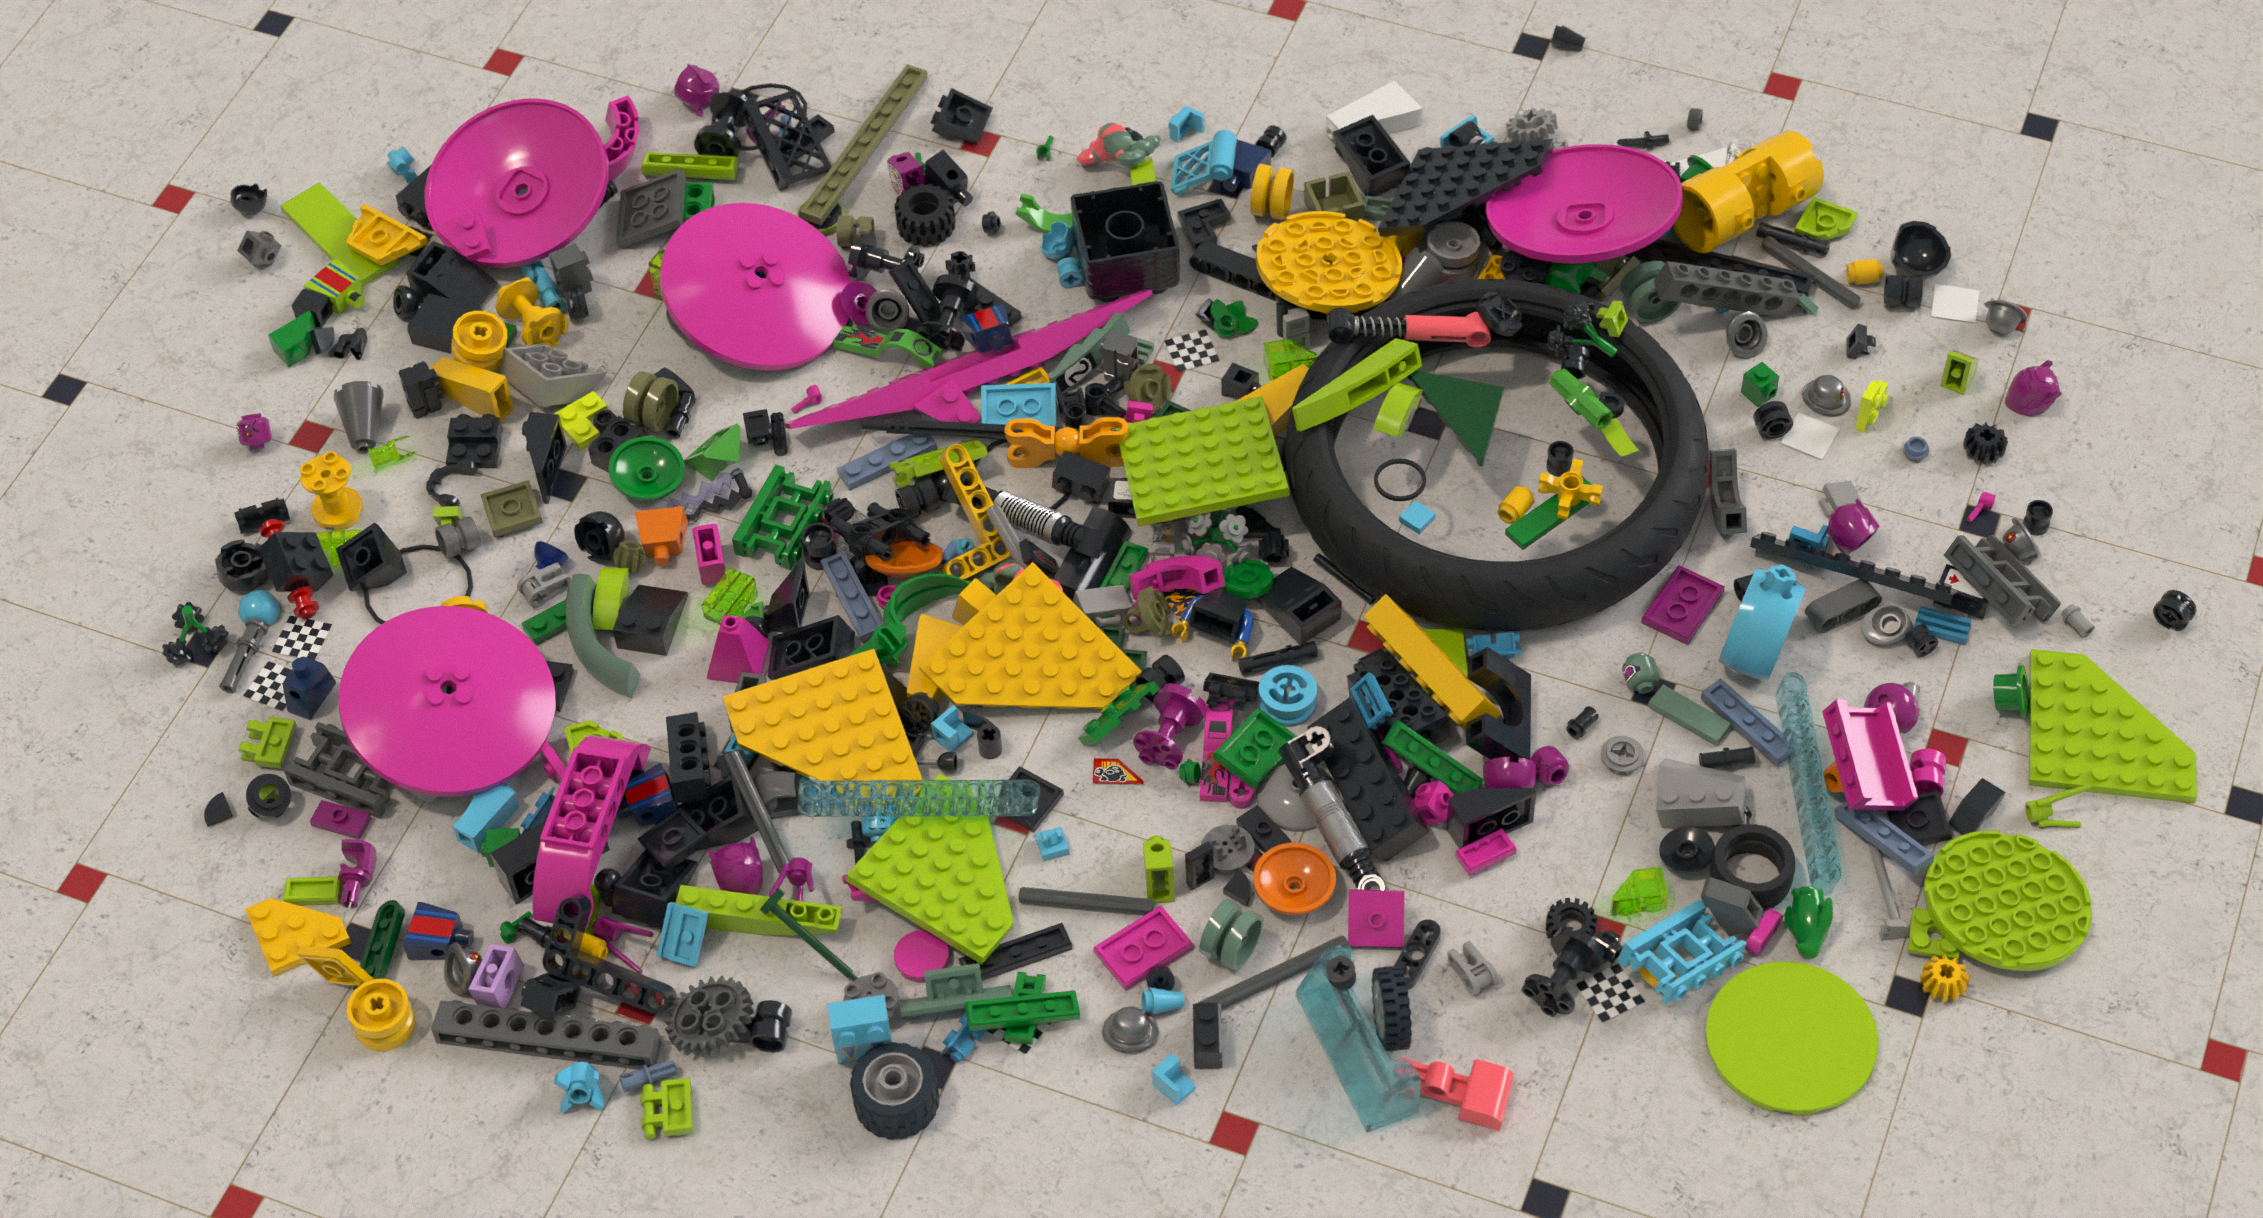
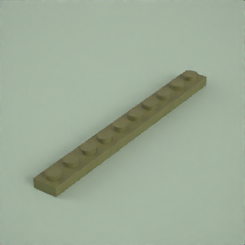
M906 64L800 210L801 219L822 225L928 78L926 70Z

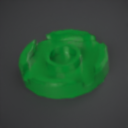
M1243 560L1242 564L1236 566L1233 563L1223 572L1224 590L1243 599L1257 598L1266 594L1274 583L1273 572L1270 571V567L1258 560Z

